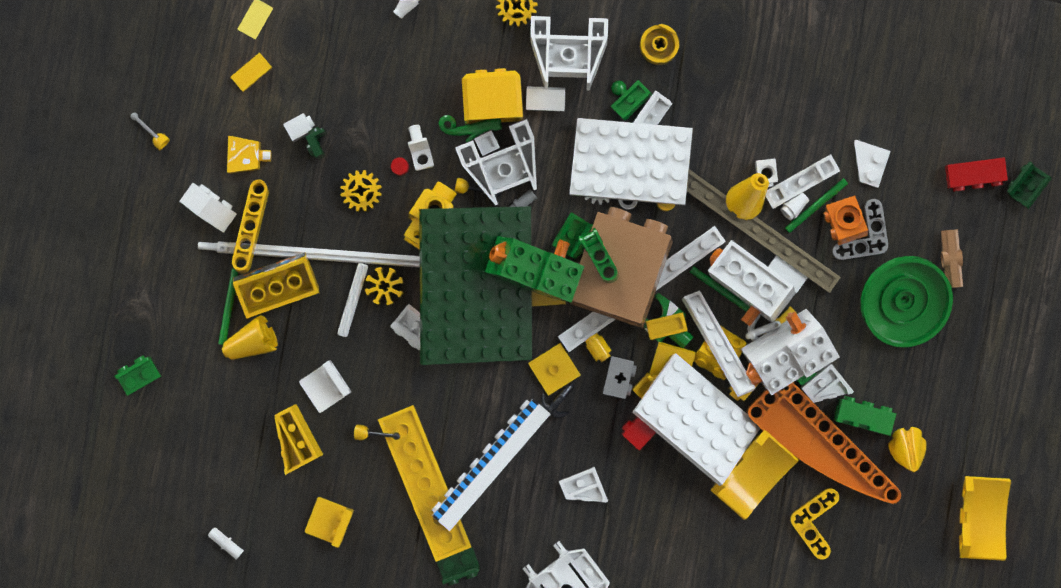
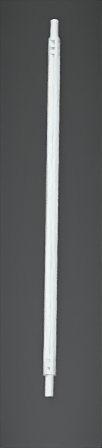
M235 242L198 243L199 250L217 251V253L234 254L236 246ZM242 243L241 248L248 249L251 244ZM256 244L254 255L284 258H290L306 252L308 259L420 267V256L260 244Z

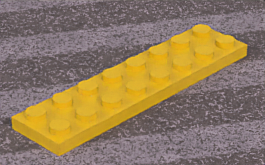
M414 405L378 419L383 433L394 434L398 432L400 434L398 440L391 437H385L435 561H440L471 548L472 546L461 519L449 531L431 516L434 513L432 511L433 507L438 502L442 504L446 499L444 495L448 488Z

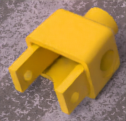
M437 182L432 190L424 189L409 212V219L412 220V223L404 234V240L419 249V238H415V236H419V209H429L433 205L440 208H453L451 202L457 195L456 192L441 182Z

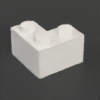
M192 183L180 200L182 204L197 216L223 233L237 215L231 210L233 207L225 200L222 202L218 201L220 197L202 184L197 186Z

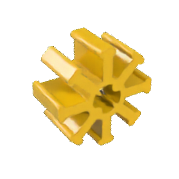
M376 268L375 271L378 273L379 280L372 278L371 275L367 276L366 281L375 283L376 287L366 288V294L370 295V293L378 291L376 299L373 300L374 303L380 304V300L383 294H385L386 304H394L390 292L397 294L398 297L402 296L403 291H398L393 286L400 283L404 284L403 278L399 277L398 280L391 281L396 270L389 268V273L384 278L383 268ZM382 281L390 285V287H387L388 291L386 292L384 289H380Z

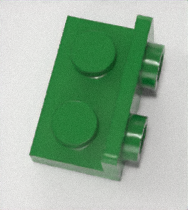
M143 355L134 360L135 364L131 367L126 365L117 370L119 374L115 375V378L119 380L127 396L162 377L151 357L145 358Z

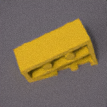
M297 404L274 415L278 439H280L281 456L284 461L285 475L323 455Z

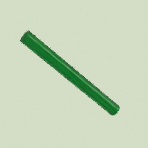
M844 178L789 223L785 229L791 233L848 185V182Z
M694 266L690 270L691 274L746 312L749 310L750 306Z
M231 269L218 344L221 345L227 340L235 296L233 277L239 274L235 269Z

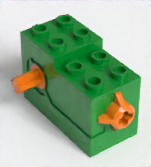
M497 236L495 245L489 254L485 273L551 299L571 303L585 266L565 258L570 245L566 241L559 239L553 254L514 238Z

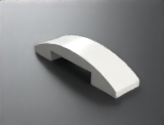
M830 154L768 189L766 198L774 209L838 173L840 170Z

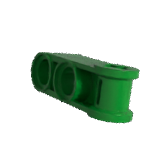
M593 228V231L584 236H578L604 282H615L618 279V270L603 245V241L596 228ZM598 252L605 253V258L602 261L595 260V255ZM607 269L614 270V275L611 278L604 276V272Z

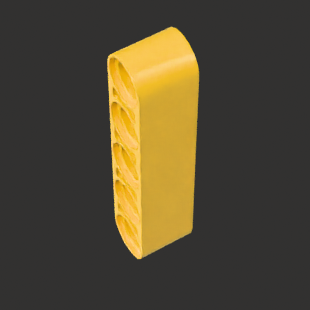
M255 180L250 185L232 258V265L240 274L247 273L251 268L269 190L266 183L262 180ZM262 186L264 191L261 194H256L254 192L256 187ZM257 204L260 206V209L257 212H251L250 208L252 205ZM248 223L255 224L253 230L248 231L245 229ZM249 241L251 246L248 249H242L241 245L243 242ZM239 260H246V265L244 267H237V262Z

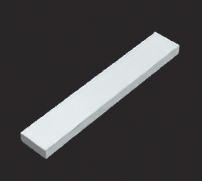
M700 290L684 296L682 299L683 303L737 397L754 391L756 387L746 375L744 366Z

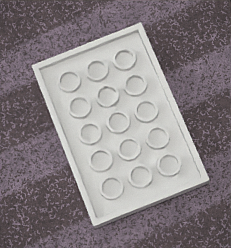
M577 118L570 195L685 205L693 128Z
M676 353L670 357L633 410L637 417L719 486L723 485L760 430L747 413Z

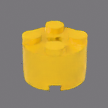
M664 24L648 28L640 41L641 54L648 62L655 65H663L670 62L676 56L679 49V39L676 32ZM663 41L662 45L665 47L657 49L655 42Z

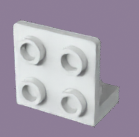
M331 360L299 381L319 413L352 392Z

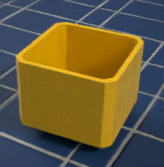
M505 68L495 69V72L476 70L475 73L466 74L462 78L464 120L466 124L501 118V122L523 121L521 78L516 71H507Z

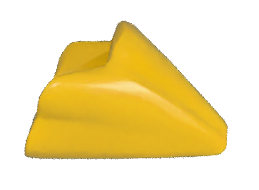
M911 427L908 431L900 428L893 433V439L888 443V447L897 463L911 472H916L919 470L925 456L926 440L922 437V431L916 427Z

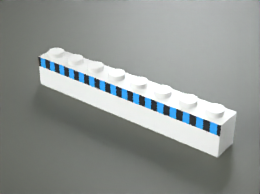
M531 399L530 402L526 400L521 405L520 409L522 411L517 416L514 414L508 420L509 426L505 431L501 429L495 436L497 440L492 445L489 443L483 449L484 455L480 460L476 458L469 466L472 469L467 474L463 473L458 478L457 482L459 484L455 489L451 487L444 495L446 499L442 504L438 502L433 507L432 511L434 513L431 516L449 531L549 417L550 413L534 399Z

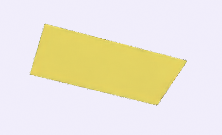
M254 0L238 30L256 40L273 8L260 0Z

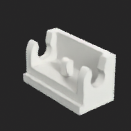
M527 86L526 110L564 111L565 88L548 87V89H545V87Z
M655 90L633 123L658 125L672 105L671 101Z

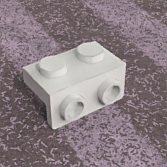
M408 304L391 324V328L394 329L397 335L404 337L412 347L420 350V313Z

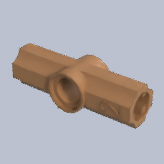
M958 229L941 231L942 268H944V273L950 282L951 288L963 287L961 269L963 266V256L959 248Z

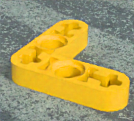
M832 488L823 490L794 511L790 517L791 524L818 559L828 558L831 550L812 521L839 501L838 492ZM827 492L834 493V501H826L825 504L827 506L824 508L818 498L821 497L824 500L827 498ZM812 503H818L820 506V510L816 514L811 513L809 510ZM806 509L807 513L811 516V518L808 519V517L805 516L802 519V524H795V516L797 514L799 516H802L803 514H805L802 510ZM814 530L816 533L815 538L807 540L805 538L806 531ZM819 538L821 539L818 542L822 548H827L825 549V555L817 554L819 550L816 545L811 547V544L816 543Z

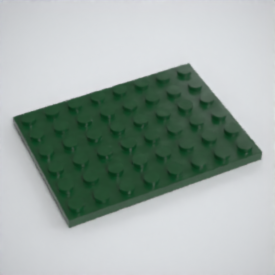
M531 206L419 209L420 364L532 360V291L485 273L489 254L495 245L497 236L514 238L531 245Z

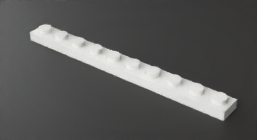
M715 226L666 260L656 290L726 242ZM592 312L559 335L558 338L568 352H570L615 319Z

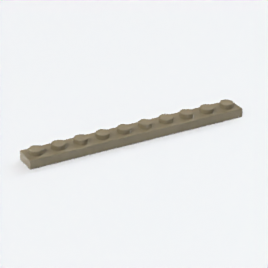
M689 169L687 192L801 272L825 291L831 292L841 278L757 217L749 220L736 217L737 215L733 211L730 212L726 205V195Z

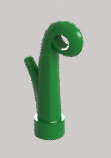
M445 115L440 118L439 127L445 134L452 136L471 134L466 139L468 143L485 132L501 130L502 122L501 118L484 119L456 127L455 119L450 115ZM445 121L451 123L450 128L445 125Z

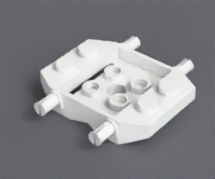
M560 541L557 542L558 546L556 544L553 545L560 554V557L541 572L535 573L529 564L523 568L530 580L526 588H542L541 584L545 588H561L564 584H569L572 588H586L568 565L569 563L574 566L589 588H608L610 583L584 548L568 551Z

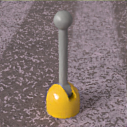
M137 113L131 114V119L136 120L153 136V144L158 150L163 149L168 144L170 139L162 133L155 134L138 118Z

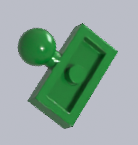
M639 80L628 90H626V84L623 81H615L611 86L613 94L621 97L611 105V108L625 121L652 96V93Z

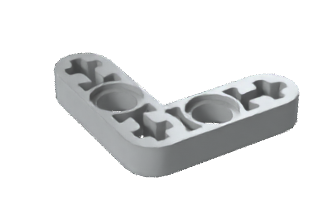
M870 199L864 205L869 238L850 241L842 245L836 244L832 249L833 256L836 259H851L882 254L887 251L888 239L882 203L879 200ZM871 202H874V205H878L875 213L876 215L880 214V218L869 219V216H873V211L868 209V206H871ZM873 221L881 223L882 227L879 232H874L871 229ZM877 240H880V243H884L881 251L878 248H871L872 253H869L867 241H871L870 245L876 244ZM857 243L865 245L866 250L864 253L859 254L855 251ZM848 244H852L851 251L853 256H850V252L843 253V257L836 253L839 246L846 249L850 248Z

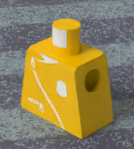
M228 136L227 173L233 174L260 170V161L271 162V150H261L260 142Z

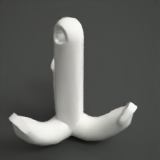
M759 314L752 325H748V333L745 337L755 341L759 338L757 336L780 328L781 323L780 321H774L754 329L760 318Z

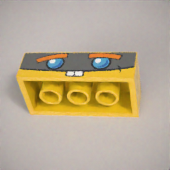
M306 252L233 277V286L246 319L319 293V286Z

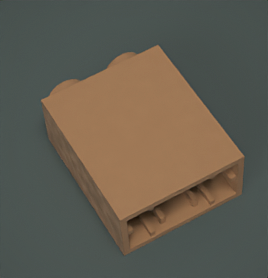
M610 207L608 214L597 212L592 229L596 228L603 245L618 270V279L613 283L604 282L588 252L584 249L580 264L585 267L570 304L643 328L673 243L672 237L666 234L668 226L661 222L646 219L643 227L629 222L631 213L619 208ZM598 252L595 255V260L602 261L605 258V253ZM607 269L604 272L606 278H611L614 275L613 269Z

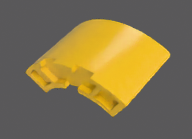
M763 430L750 443V446L739 459L723 485L719 486L715 483L711 491L745 520L776 483L798 462V459L766 430Z
M965 476L962 490L964 504L963 508H960L959 522L962 523V533L959 536L960 558L1006 560V514L1011 485L1010 479Z

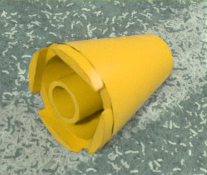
M756 173L731 187L726 195V205L729 211H733L737 215L736 217L749 220L755 218L761 212L769 186L767 177Z
M259 315L225 341L222 347L224 356L234 360L277 350L275 348L278 346L277 338L273 328L267 327L266 323L268 320L264 316Z

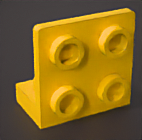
M318 497L305 533L332 543V546L339 548L354 510Z

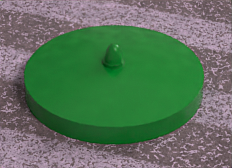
M902 256L882 264L868 278L861 295V313L869 330L882 342L896 347H912L933 338L946 324L953 305V292L946 275L929 260L917 256Z

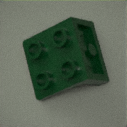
M473 546L437 561L443 577L442 583H447L448 586L458 583L459 578L466 577V579L477 576V572L480 570Z

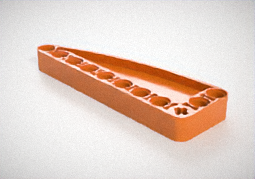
M793 382L787 386V389H781L773 394L775 398L773 403L767 404L764 398L769 393L765 389L748 406L747 414L749 418L762 431L766 430L795 457L818 472L853 490L884 502L894 504L901 499V491ZM796 393H799L802 397L799 404L792 402V396ZM753 407L761 409L760 416L753 417L751 415ZM808 407L815 409V415L811 418H808L805 414ZM820 422H828L829 427L826 431L819 429ZM837 434L842 437V442L839 445H835L832 441L833 437ZM849 448H853L856 452L855 456L851 459L846 456V451ZM862 462L869 464L868 471H860L859 467ZM879 475L883 479L882 484L875 486L873 479ZM890 489H894L896 497L890 500L887 498V492Z

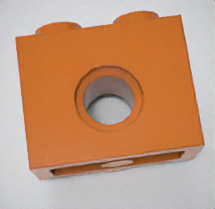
M855 196L826 205V212L823 214L826 223L831 224L832 229L830 233L833 241L837 240L838 245L868 236V228ZM845 217H851L854 221L851 223H846L843 219Z

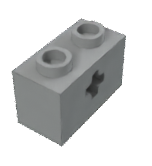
M611 356L603 394L626 399V395L630 396L632 384H629L630 378L635 376L637 368L634 365V361ZM622 372L626 379L625 381L622 380L621 383H617L618 380L615 379V375H619Z

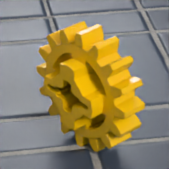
M497 0L501 3L496 6V9H501L498 16H504L503 22L509 20V26H512L514 22L517 27L520 26V22L527 25L526 19L531 20V14L537 13L533 7L538 6V4L533 2V0H529V11L524 5L527 0ZM505 1L509 4L507 12L504 10ZM512 2H521L520 7L522 8V10H519L518 8L514 10ZM521 14L523 16L521 18H512L514 15Z
M356 170L355 176L349 173L350 179H343L346 185L340 187L345 190L344 193L340 194L342 197H346L343 202L345 204L350 202L349 208L352 209L356 206V211L358 212L360 207H363L364 211H367V206L373 209L372 203H379V200L376 198L377 196H382L378 192V189H381L382 186L376 185L379 179L373 180L374 174L372 173L367 176L366 170L362 174ZM362 178L369 180L372 185H365ZM355 180V186L353 189H349L350 184ZM359 186H362L364 189H370L363 192V196L359 193H353L359 190ZM374 192L371 200L367 202L368 195ZM356 196L359 198L360 204L352 201L350 197Z

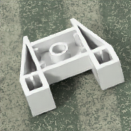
M531 16L530 42L545 89H548V77L587 78V90H590L607 46L608 19L589 18L588 36L550 35V17Z
M527 119L509 126L516 145L483 158L479 157L474 141L455 147L462 166L495 205H498L494 194L530 181L533 190L537 189L534 136Z

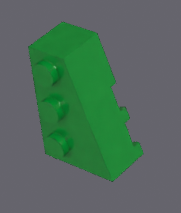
M844 396V399L838 398L833 421L891 436L896 413L892 412L893 408L881 406V409L873 407L874 403L863 401L862 404L855 403V398Z

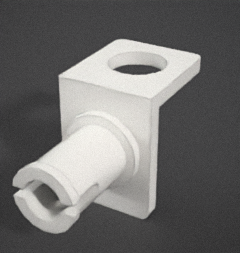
M412 125L408 128L412 140L408 142V146L416 171L434 166L427 138L422 137L420 125ZM426 155L428 162L421 165L417 162L418 157Z

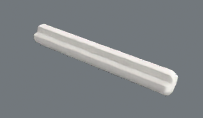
M359 263L337 332L339 336H348L367 273L368 265Z

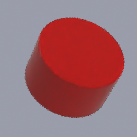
M398 157L392 161L391 169L396 175L403 176L409 171V163L404 158Z

